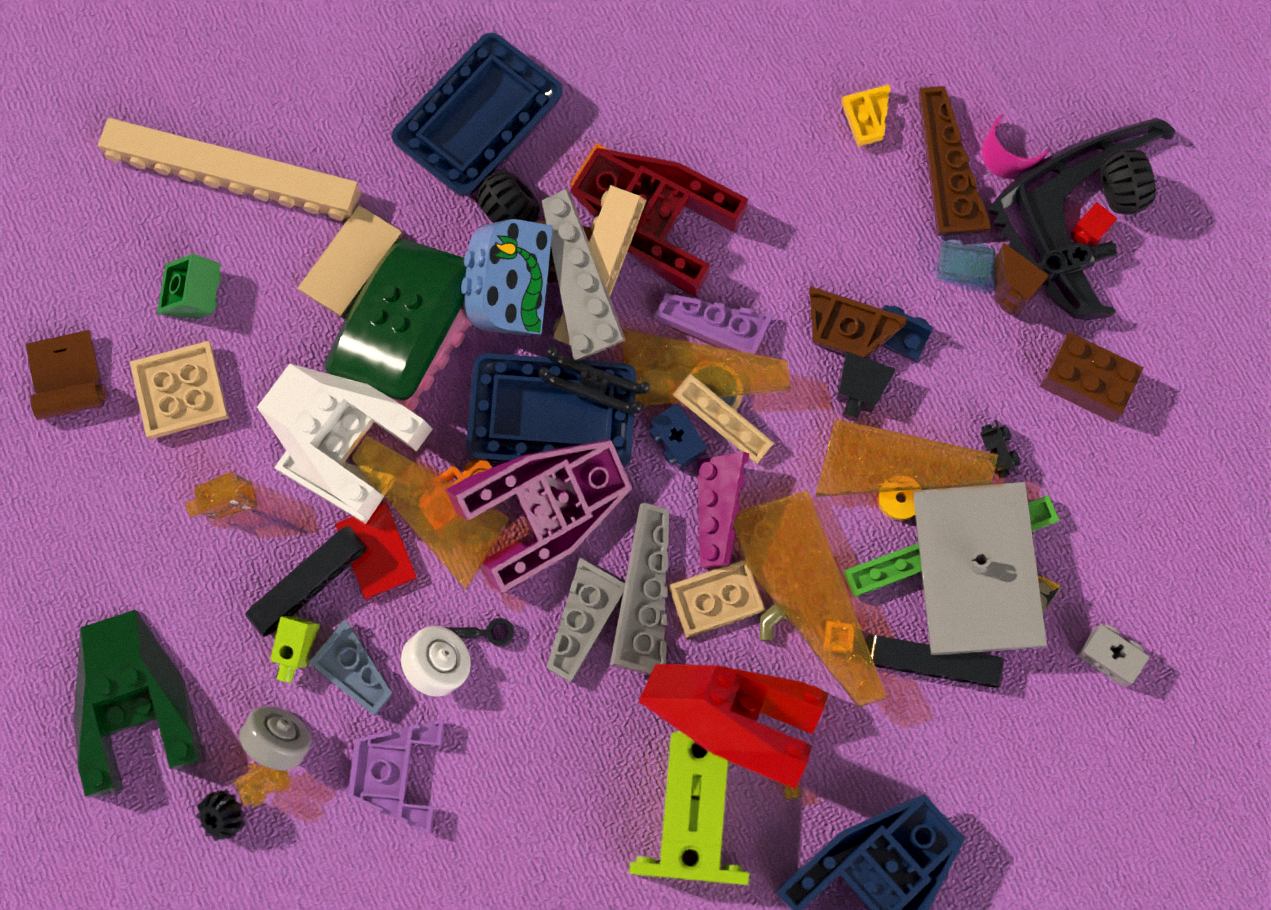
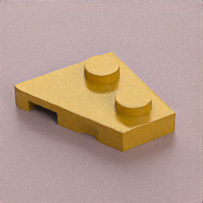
M889 84L842 97L841 103L858 147L881 141L884 137L885 118L887 116L888 96L890 93Z

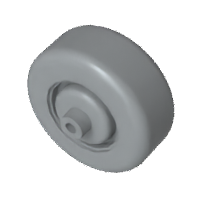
M262 706L254 709L249 714L239 733L241 746L254 761L262 766L279 771L296 768L310 749L312 741L308 728L298 717L289 711L274 706Z

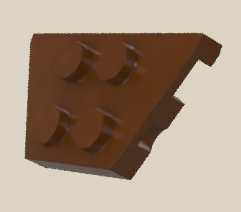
M812 286L809 288L814 345L846 355V352H850L867 359L907 323V317Z

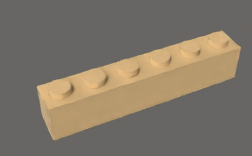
M611 185L609 190L602 196V209L599 217L597 216L592 223L591 231L593 233L589 241L609 297L613 291L647 201L639 195ZM563 310L561 318H558L554 324L553 332L555 334L553 339L571 345Z

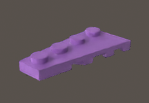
M666 293L655 314L654 320L753 361L774 313L751 312L752 309L740 307L739 310L724 307L725 304L721 303L707 304L700 302V299Z

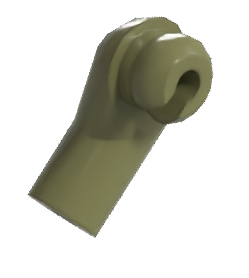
M774 604L761 615L759 641H773L774 625L779 621L787 620L790 612L786 606Z

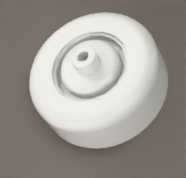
M429 626L421 629L406 642L401 654V665L407 680L415 689L429 696L437 697L451 693L463 684L470 672V655L465 643L456 633L445 627Z

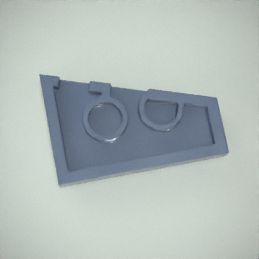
M344 619L310 660L309 664L372 715L376 716L393 693L350 624Z

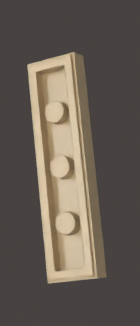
M689 374L673 393L674 397L741 452L749 453V458L756 464L774 444L773 441L692 374Z

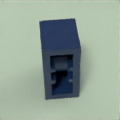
M678 403L650 419L651 429L648 430L649 434L656 444L661 443L665 449L663 455L671 467L675 465L678 471L707 454V446ZM673 434L676 437L681 436L680 443H678L677 440L671 441V437Z

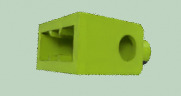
M296 616L280 618L270 661L279 663L275 679L292 683L296 668L307 666L321 623ZM291 648L293 649V656L290 653Z

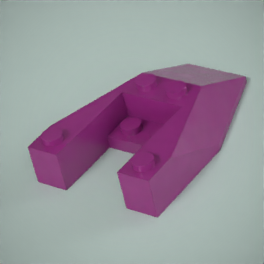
M604 440L528 454L469 476L445 491L456 514L467 521L507 498L515 496L531 533L480 561L490 585L503 593L574 552L628 494L632 487L612 441Z

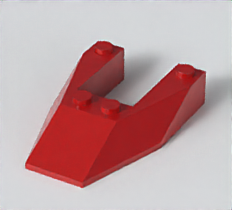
M655 664L638 702L713 755L796 789L807 766L813 745L758 723L759 713L813 734L824 711L829 693L801 681L724 666Z

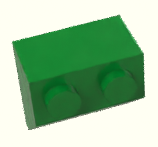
M190 254L165 264L157 314L188 318H202L213 314L217 305V299L215 298L217 286L221 280V274L219 273L221 263L196 254Z

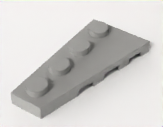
M579 558L558 633L556 634L546 667L549 671L570 683L573 681L618 605L625 587V583L582 558Z

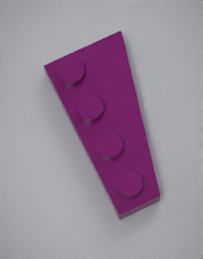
M743 451L697 460L700 568L709 569L729 566L736 531L733 529L734 519L736 515H739L740 504H738L740 488L744 487L745 476H742L744 464L748 463L749 453Z

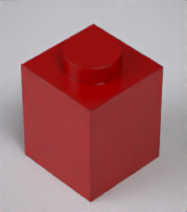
M1096 202L1076 224L1070 234L1074 236L1077 243L1088 244L1090 247L1095 246L1112 227L1117 217Z

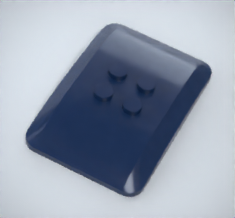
M493 32L485 33L396 125L392 131V140L396 147L455 194L468 196L478 189L484 180L492 175L538 126L562 97L563 88L556 78L499 34Z
M484 353L475 359L466 441L467 451L470 456L479 460L509 462L528 454L611 440L623 468L629 464L632 454L634 414L625 413L559 389L544 382L539 376L540 368L546 367L552 374L579 384L580 373L563 368L553 363L548 357ZM591 360L578 361L636 382V371L629 364ZM608 385L605 394L629 403L635 402V393Z

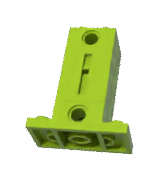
M677 729V733L671 732L660 862L659 864H654V858L637 856L636 862L630 861L629 874L748 885L749 873L742 872L743 866L725 864L723 870H720L728 760L713 755L705 748L706 756L704 758L697 759L693 757L691 748L699 744ZM685 850H692L697 855V863L693 867H688L682 862V854Z

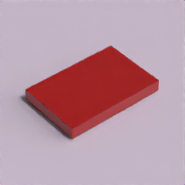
M387 503L378 505L366 524L353 516L335 523L337 531L350 526L368 547L366 552L351 565L365 600L418 579Z

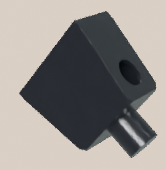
M846 352L836 396L837 401L846 404L842 416L851 421H858L861 410L872 413L896 369Z

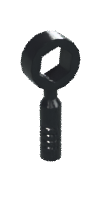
M503 618L491 621L487 629H479L477 627H445L456 633L460 638L487 636L489 642L496 647L509 645L514 639L515 634L512 624ZM497 625L507 626L509 630V635L504 641L494 640L491 632Z

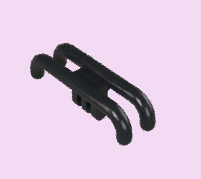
M554 347L547 350V357L553 363L581 375L580 383L577 384L549 372L548 368L542 367L539 370V376L544 382L625 413L638 414L642 411L643 405L638 401L629 403L605 393L608 385H612L635 394H646L650 390L648 382L636 383L559 354Z

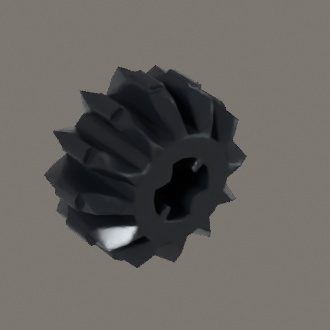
M227 789L213 791L207 794L197 805L199 813L196 815V818L201 822L199 827L205 829L206 837L212 836L214 841L230 839L245 825L243 818L247 814L241 810L243 803L237 802L236 794H230Z

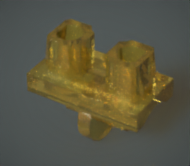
M254 762L248 765L250 772L233 781L244 807L248 804L256 807L265 801L266 794L273 790L282 792L291 786L287 770H273L262 765L258 767Z

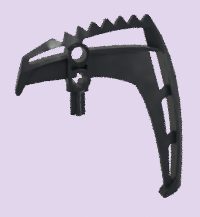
M1154 118L1131 124L1062 149L1043 159L1017 177L1002 191L988 210L989 213L997 216L993 224L1004 228L999 237L1010 240L1008 246L1049 275L1043 283L1046 286L1045 295L1074 319L1094 320L1109 318L1115 314V308L1101 305L1083 271L1093 267L1097 261L1117 256V246L1112 241L1092 247L1082 243L1071 244L1064 221V198L1077 185L1098 171L1103 160L1111 153L1120 149H1136L1159 137L1170 140L1176 131L1165 120ZM1145 134V135H1143V136L1137 137V138H1135V139L1126 141V142L1121 143V144H1114L1115 142H1118V141H1122V140H1125V139H1128V138H1131V137H1135V136H1138V135ZM1096 149L1104 150L1074 167L1066 165V163ZM1051 171L1059 173V175L1026 195L1025 187ZM1015 202L1018 204L1026 229L1041 259L1040 263L1034 260L1023 245L1004 209ZM1047 263L1055 265L1057 270L1050 269ZM1052 282L1056 283V285L1058 286L1062 294L1065 296V298L1061 295V293L1057 290V288L1054 286Z

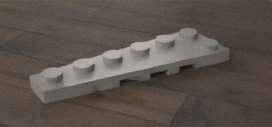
M565 189L543 199L542 204L546 224L553 226L551 249L573 358L575 361H580L624 342L626 339L570 192Z
M645 502L640 504L610 665L651 675L655 664H666L664 633L665 626L667 625L665 598H667L668 587H665L666 571L668 570L669 509Z

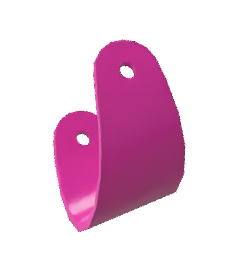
M1001 114L995 120L983 141L981 154L984 164L993 174L1001 178L1016 179L1022 173L1042 161L1050 149L1047 148L1038 157L1029 159L1017 157L1007 152L999 144L995 136V128L1004 118V114Z

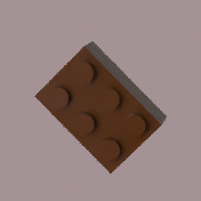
M1068 332L1060 342L1039 387L1108 421L1114 422L1122 415L1144 367Z

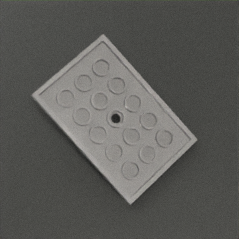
M1025 482L914 490L913 500L930 654L944 655L1045 648L1047 641Z

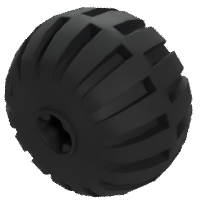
M1120 149L1111 153L1103 160L1100 167L1101 182L1108 206L1113 212L1123 215L1137 214L1154 202L1156 196L1155 180L1151 164L1144 152L1136 149Z
M509 171L496 172L488 176L479 188L477 194L479 206L492 223L510 219L536 222L540 213L539 203L531 190L515 174Z

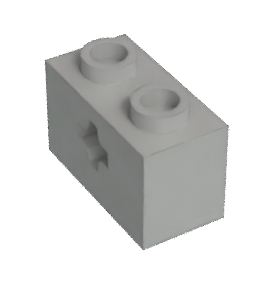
M1100 624L1092 630L1076 656L1125 688L1132 685L1150 656L1143 652L1144 648L1133 641L1127 642L1121 638L1119 631L1112 626ZM1112 649H1116V650H1117L1116 653H1115V655H1116L1118 658L1114 659V658L1112 657V655H1113V652L1111 651Z

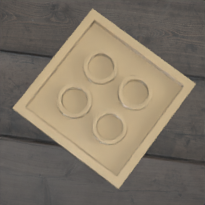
M210 341L130 362L144 429L149 440L229 418Z

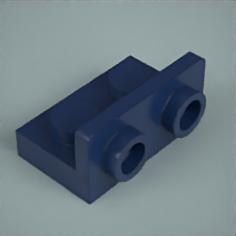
M884 305L883 310L907 317V323L881 347L917 363L934 327L929 325V322L923 318H914L905 314L904 310L897 306Z

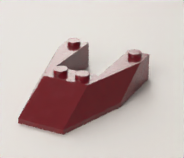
M596 148L571 188L570 193L594 218L599 217L602 209V196L609 190L610 185L639 195L647 200L627 252L673 286L697 297L709 276L710 264L665 241L685 207L735 232L747 212L749 199L679 162Z

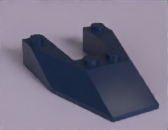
M923 794L840 831L782 883L774 893L789 910H803L839 875L870 910H929L965 841V837L931 800Z

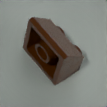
M1005 243L990 266L996 302L1000 304L1003 311L1008 314H1014L1016 317L1024 310L1049 276Z

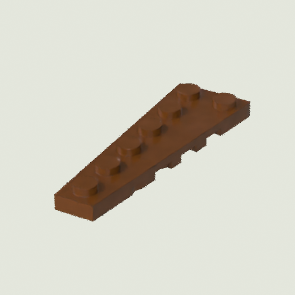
M946 87L919 88L918 97L937 236L988 233L991 225L982 198L980 199L976 187L975 176L972 175L969 166L970 160L961 141L962 136L955 121L956 117Z

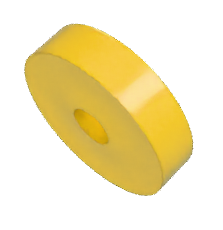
M896 476L887 480L878 494V504L881 511L888 518L896 521H906L915 516L913 491L921 490L918 483L905 476ZM896 495H903L905 502H898Z

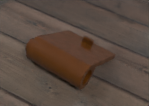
M91 330L25 344L35 394L30 396V403L37 420L104 406V400L108 399L106 386L101 384Z

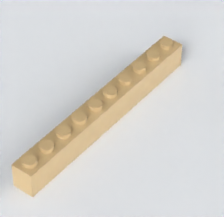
M112 118L107 119L98 143V147L103 152L104 157L112 162L119 163L120 160L129 162L130 165L139 169H144L145 167L152 168L162 175L175 174L189 182L194 180L202 181L212 188L225 187L239 195L244 193L252 194L255 198L262 201L275 200L285 207H302L309 213H325L329 217L340 221L350 218L356 210L362 193L356 181Z

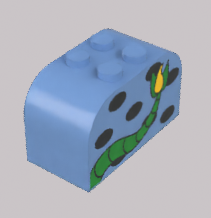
M510 219L484 225L475 231L464 257V264L467 268L466 277L461 285V291L465 294L463 300L464 313L473 326L483 331L518 336L541 335L552 225Z

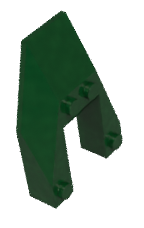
M137 610L81 627L74 705V727L78 771L85 797L99 798L123 790L110 734L156 719L170 769L180 771L206 762L185 680Z

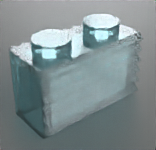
M959 240L944 241L938 252L935 279L988 287L993 279L996 249H990L988 245L981 243L969 246L967 244L963 245Z

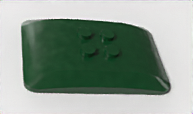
M406 239L397 240L377 264L351 307L326 358V371L331 375L368 384L396 400L403 401L411 398L419 387L463 305L465 294L461 291V285L466 277L467 268L464 264V257Z

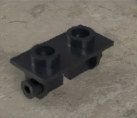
M996 419L994 420L996 427L992 428L991 424L981 427L982 432L980 435L986 451L988 452L996 448L998 453L989 456L994 474H998L999 479L1009 476V470L1019 474L1017 466L1021 465V461L1017 451H1011L1008 441L1012 440L1007 425H1002Z

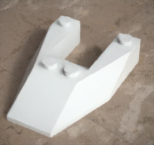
M293 364L288 365L257 406L301 472L366 519L383 498V495L342 465L372 424L375 422L415 451L419 449L433 430L425 420L368 384Z

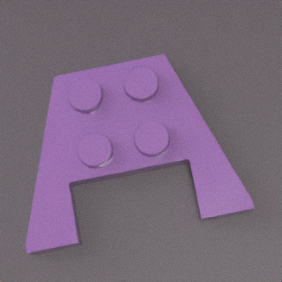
M438 719L433 722L355 739L347 797L425 833H431L434 807L405 804L412 744L442 746L445 720Z

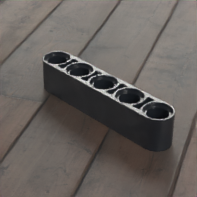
M350 526L340 529L252 605L245 613V616L262 637L272 634L278 629L281 617L293 616L359 559L368 547Z
M868 635L864 664L871 667L1001 688L1004 658L976 652L931 655L930 644Z

